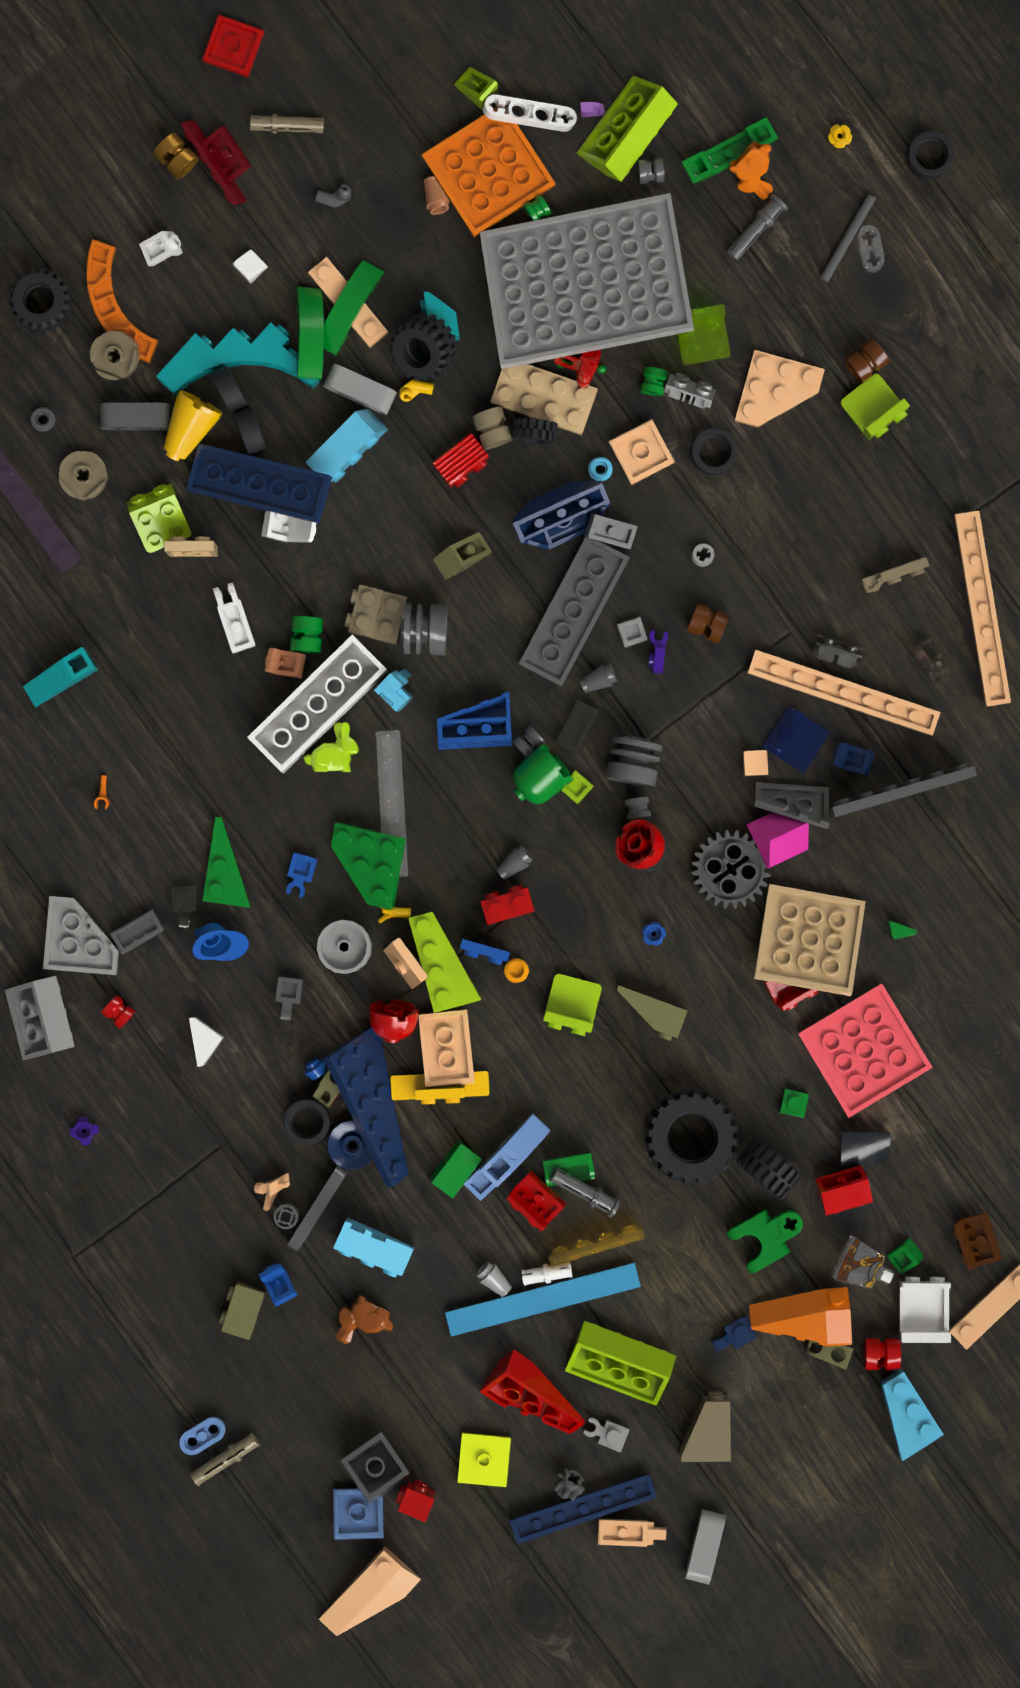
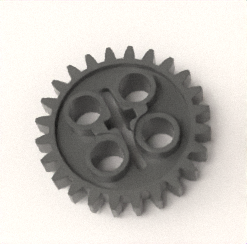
M726 830L723 838L717 832L715 833V841L708 837V846L699 845L703 852L694 853L699 858V862H692L691 864L698 867L697 871L691 873V875L698 876L699 878L694 882V885H702L698 893L706 891L708 893L705 898L706 901L712 897L715 898L714 906L722 901L723 909L727 908L728 903H731L733 909H736L737 902L739 901L745 907L747 898L755 902L753 894H763L759 887H767L768 884L763 881V878L770 877V874L764 872V869L767 867L763 863V858L758 848L754 846V839L750 842L747 841L748 833L739 838L738 830L735 831L733 836H730L729 831ZM730 846L739 848L740 856L737 859H730L728 857L727 849ZM743 857H749V860L734 870L735 876L728 874L717 883H713L714 878L727 870V863L734 865ZM710 860L719 862L720 871L718 873L712 874L708 871L707 864ZM746 865L754 869V876L751 879H745L741 874L742 868ZM724 880H731L734 883L735 889L732 893L727 894L722 890Z

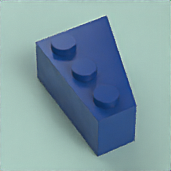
M509 692L489 701L480 702L476 706L468 709L465 708L437 719L439 750L512 746Z

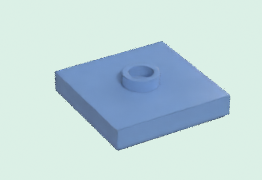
M358 1488L333 1489L334 1540L384 1538L383 1496L369 1505Z

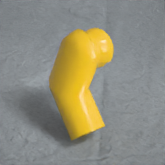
M412 379L401 387L399 391L400 399L404 402H409L419 393L432 395L434 383Z

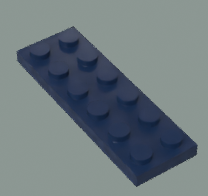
M199 443L186 491L319 524L332 476Z

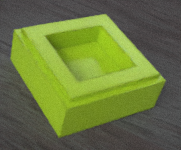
M575 770L571 775L575 780L561 791L578 805L594 786Z

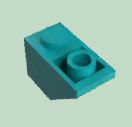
M424 292L425 299L420 300L421 312L427 313L428 317L431 314L436 315L437 320L443 319L445 321L444 325L446 327L450 326L452 329L450 333L455 335V341H460L456 312L430 292Z

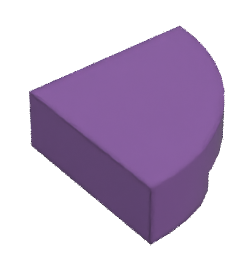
M581 102V117L604 116V105L597 102Z

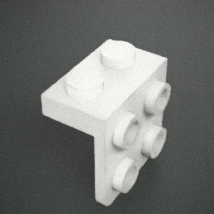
M265 511L262 537L283 542L313 541L316 533V523Z

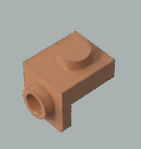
M269 648L265 658V671L275 675L302 679L306 655Z

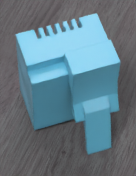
M406 669L400 672L395 670L374 691L380 697H383L382 699H385L384 701H387L386 703L396 712L401 711L413 699V696L402 687L409 682L407 679L412 675Z

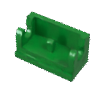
M457 1140L428 1179L433 1185L453 1199L482 1159Z
M591 1152L542 1160L548 1187L556 1186V1184L549 1181V1176L555 1167L580 1181L595 1179Z

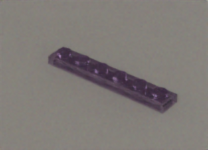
M0 449L1 492L60 571L64 573L82 559Z

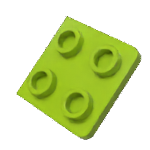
M874 374L841 400L843 409L868 440L874 436L878 439L889 430L887 426L893 421L897 424L908 415L906 411L910 407L905 399L901 401L898 399L879 374Z
M171 484L159 485L152 492L144 495H135L130 501L126 502L129 514L147 552L152 553L164 548L165 541H171V537H185L186 539L191 536V530Z
M562 974L555 975L543 1021L548 1022L547 1027L561 1030L562 1026L572 1028L571 1033L585 1036L586 1032L591 1033L602 990L601 985Z

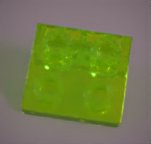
M724 304L691 310L694 331L677 334L683 365L729 358L731 354L724 320L726 315Z

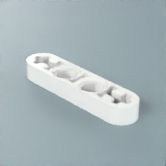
M501 95L489 96L482 107L484 115L491 120L562 132L571 130L577 120L575 111L566 106ZM492 103H496V107L498 108L496 112L493 111V107H491ZM505 105H508L507 110H506V114H504V112H505L504 107H505ZM520 106L524 111V115L521 117L515 116L512 112V107ZM537 110L545 111L548 117L547 120H539L535 112ZM553 112L555 113V115H554V118H555L554 122L551 121L552 118H553ZM562 115H566V119L569 120L567 124L561 118Z

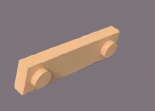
M326 257L312 268L308 274L329 300L335 304L347 281ZM364 304L352 328L366 345L371 348L386 336L388 331L368 306Z
M1020 1264L949 1330L966 1350L1020 1299Z

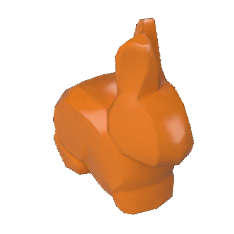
M753 141L745 149V152L737 160H733L728 167L740 179L737 183L739 190L746 193L755 192L762 200L767 199L768 195L773 191L771 184L760 179L768 170L771 145H761Z

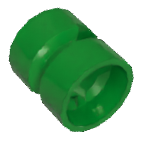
M293 616L291 631L294 632V636L290 638V651L320 654L322 639L319 638V634L323 631V619Z

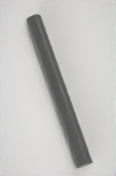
M867 194L821 274L820 279L822 281L829 282L875 202L876 198Z

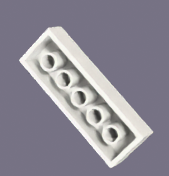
M351 635L247 738L284 774L388 671Z

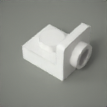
M161 231L139 244L148 266H154L171 256H179L183 253L180 247L181 242L173 231Z

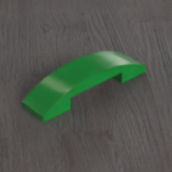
M766 117L705 152L701 151L682 161L681 164L692 184H695L728 169L729 164L733 160H737L753 141L761 145H770L778 140V137Z
M364 260L360 263L324 323V350L337 356L348 337L351 326L370 293L374 292L384 271Z
M297 287V378L321 380L324 350V314L321 288Z

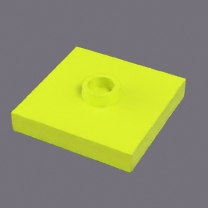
M462 1432L457 1483L506 1487L511 1437Z

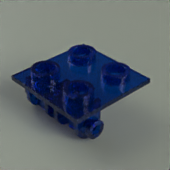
M788 707L763 748L800 772L805 773L830 732L806 718L800 711Z

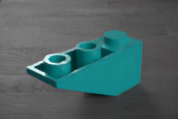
M81 647L59 660L24 685L23 688L34 706L38 707L96 672L98 668L87 650Z

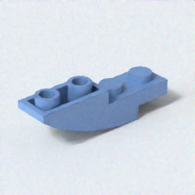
M532 1113L469 1176L463 1185L481 1201L528 1157L550 1132V1129Z

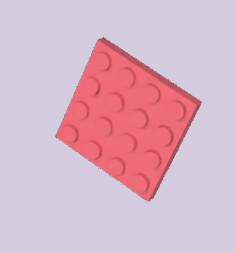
M882 983L797 1033L848 1118L933 1068Z

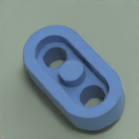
M209 1417L184 1432L179 1442L181 1450L185 1454L196 1455L221 1440L226 1432L224 1421L219 1417ZM216 1425L218 1432L212 1433L209 1430V1426ZM194 1437L197 1440V1444L195 1446L190 1445L188 1442L189 1438Z

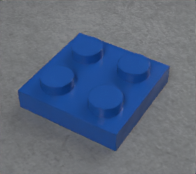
M462 939L460 949H464L463 955L478 958L479 954L488 956V962L502 965V961L507 962L510 952Z

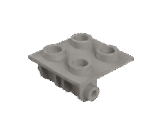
M680 373L670 374L664 393L668 394V397L680 400L681 394L684 393L683 402L686 394L690 395L688 404H691L693 397H696L693 405L702 409L711 407L716 392L709 383L689 381L688 376Z

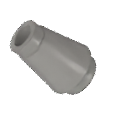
M489 1261L482 1265L476 1273V1276L479 1278L478 1282L501 1297H504L512 1288L497 1265L491 1264Z

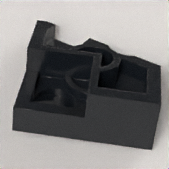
M841 1132L840 1171L860 1165L864 1169L889 1157L891 1132Z

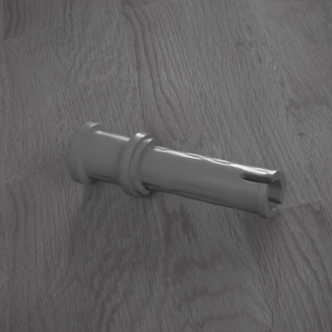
M774 194L769 197V202L762 210H757L756 218L726 250L727 254L735 259V261L741 258L767 227L770 228L774 225V220L782 211L786 212L788 209L786 204Z
M557 1167L552 1170L549 1176L550 1182L584 1199L589 1207L600 1209L609 1218L617 1212L621 1202L620 1198H613L604 1193L602 1188H593Z

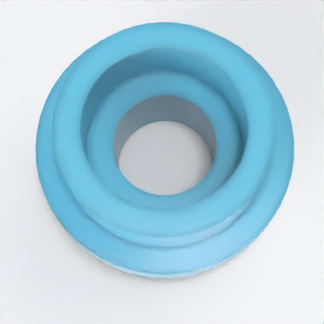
M604 457L594 458L588 467L590 477L595 481L601 482L607 480L613 470L611 462ZM599 465L605 468V472L602 474L596 472V467Z

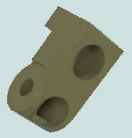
M328 1070L312 1098L327 1108L332 1105L340 1093L330 1070Z
M808 1340L804 1352L846 1370L854 1347L850 1345L823 1346L819 1345V1342Z

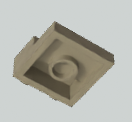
M359 585V589H354L351 597V603L355 604L353 614L348 613L345 627L349 628L348 633L396 645L407 597Z

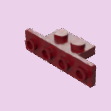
M184 121L181 124L185 130L184 135L198 150L199 158L211 170L210 174L224 190L225 198L233 205L245 203L247 199L237 186L235 180L252 166L227 128L221 126L206 138L196 121Z

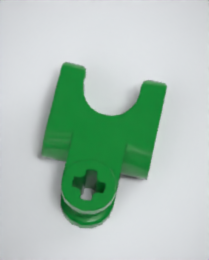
M763 1209L729 1228L726 1235L732 1240L740 1239L746 1235L755 1236L760 1240L761 1248L758 1255L750 1259L746 1265L748 1273H756L790 1252L785 1241L801 1232L803 1222L798 1213L793 1210L783 1211L771 1218L768 1211ZM786 1218L796 1219L793 1223L795 1226L793 1229H790L788 1226L784 1228L783 1225L786 1224Z

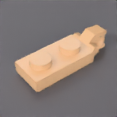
M599 1518V1545L647 1547V1545H653V1540H666V1528L654 1527V1522L648 1520Z

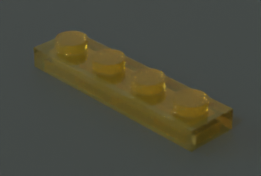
M636 1225L623 1228V1233L613 1235V1232L599 1235V1240L594 1242L585 1239L576 1242V1247L566 1249V1246L552 1249V1254L548 1255L550 1265L552 1267L645 1239L642 1227L637 1228Z

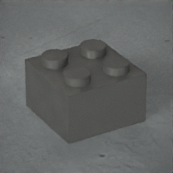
M382 1432L341 1460L342 1466L369 1505L410 1477L409 1471Z

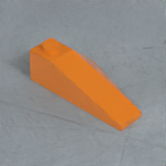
M848 1287L820 1289L749 1305L752 1330L779 1336L782 1334L797 1337L796 1340L805 1341V1339L819 1342V1345L823 1346L852 1345Z

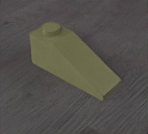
M617 986L616 990L654 1030L659 1031L658 1037L671 1041L672 1037L678 1038L687 1010L622 986Z

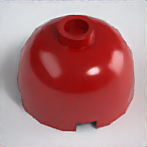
M642 819L632 820L622 828L624 832L621 838L617 837L615 851L617 858L631 868L642 870L653 867L660 861L665 851V840L662 832L654 824Z
M383 1000L372 1003L369 1010L370 1025L373 1032L379 1037L384 1038L386 1042L397 1043L399 1040L412 1034L417 1026L419 1012L418 1009L415 1010L414 1004L401 1000H390L391 1004L382 1005Z

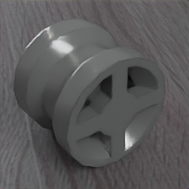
M640 797L625 800V805L629 810L627 819L651 816V811L647 807L649 798Z

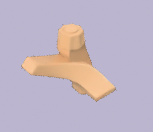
M289 1173L266 1183L260 1182L255 1184V1193H266L263 1206L266 1212L270 1210L277 1193L290 1185Z

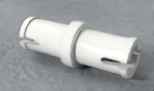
M570 1261L550 1266L543 1264V1267L522 1270L524 1286L545 1281L548 1284L551 1283V1280L573 1277Z

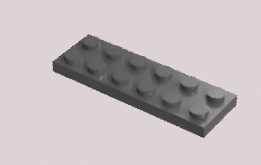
M585 537L524 652L519 665L562 687L630 557L598 540Z
M967 763L949 769V774L944 775L942 770L927 775V780L921 781L920 777L903 782L904 787L897 788L896 784L879 789L880 794L873 795V791L857 795L856 801L850 802L849 798L835 801L832 803L833 807L829 809V815L832 819L977 776L974 766L968 768Z

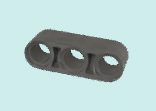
M100 404V429L168 430L170 404Z

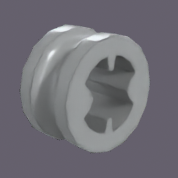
M699 544L694 548L692 560L697 566L705 567L713 561L714 550L710 545ZM702 549L707 550L706 554H710V558H706L704 561H700V556H696V553H700Z

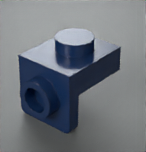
M840 742L839 747L835 749L833 754L834 765L843 770L868 776L875 753Z

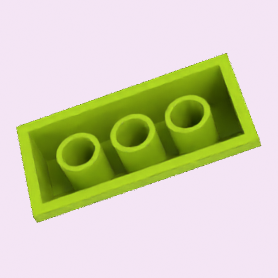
M632 76L577 154L606 176L621 182L643 154L651 140L657 135L667 118L670 117L678 103L662 86Z
M584 1321L565 1371L657 1406L670 1379L676 1355Z

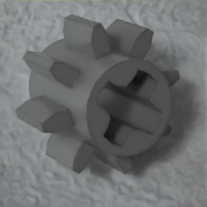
M565 1468L553 1480L557 1483L554 1491L562 1499L570 1498L573 1501L585 1489L581 1486L584 1479L576 1470L568 1471Z

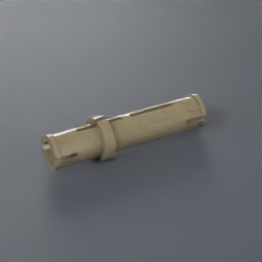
M272 114V116L251 115L250 131H272L274 134H277V131L323 133L324 117H284Z
M250 1433L236 1444H230L227 1450L190 1473L194 1483L200 1486V1484L235 1461L240 1462L244 1455L260 1446L257 1438L253 1433Z

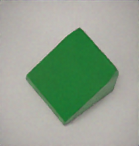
M887 921L890 939L892 940L917 934L915 929Z
M910 1238L886 1255L901 1275L919 1264L924 1258V1255Z

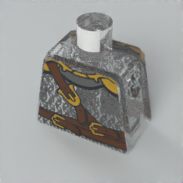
M849 1234L831 1277L838 1281L872 1289L876 1280L889 1285L894 1271L882 1266L885 1260L882 1254Z

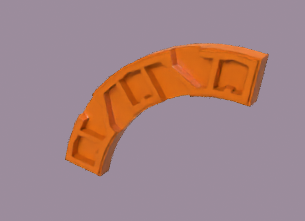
M92 239L86 270L87 289L94 312L106 332L121 331L131 336L139 345V360L150 364L158 340L144 334L130 323L121 311L114 295L111 275L116 248Z

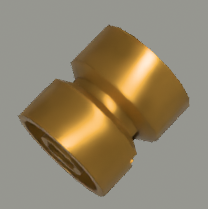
M172 133L159 143L153 152V156L162 165L167 164V170L176 180H179L193 169L199 157L190 148H184L185 143L176 133Z

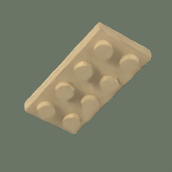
M525 364L501 370L490 404L529 418L554 421L558 423V428L582 436L598 388L589 385L586 388H580L575 380Z

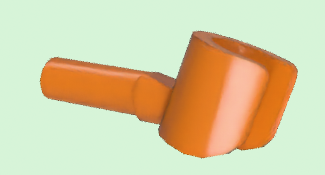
M101 775L99 797L94 801L95 809H98V800L100 799L106 802L105 810L110 805V800L106 797L107 776Z

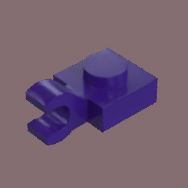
M652 630L649 639L655 646L654 653L649 654L648 667L653 668V674H662L668 633L664 632L663 639L657 641L654 638L655 631Z

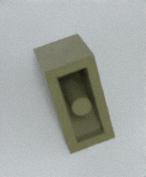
M480 532L449 546L436 556L433 561L445 580L485 558L492 551Z

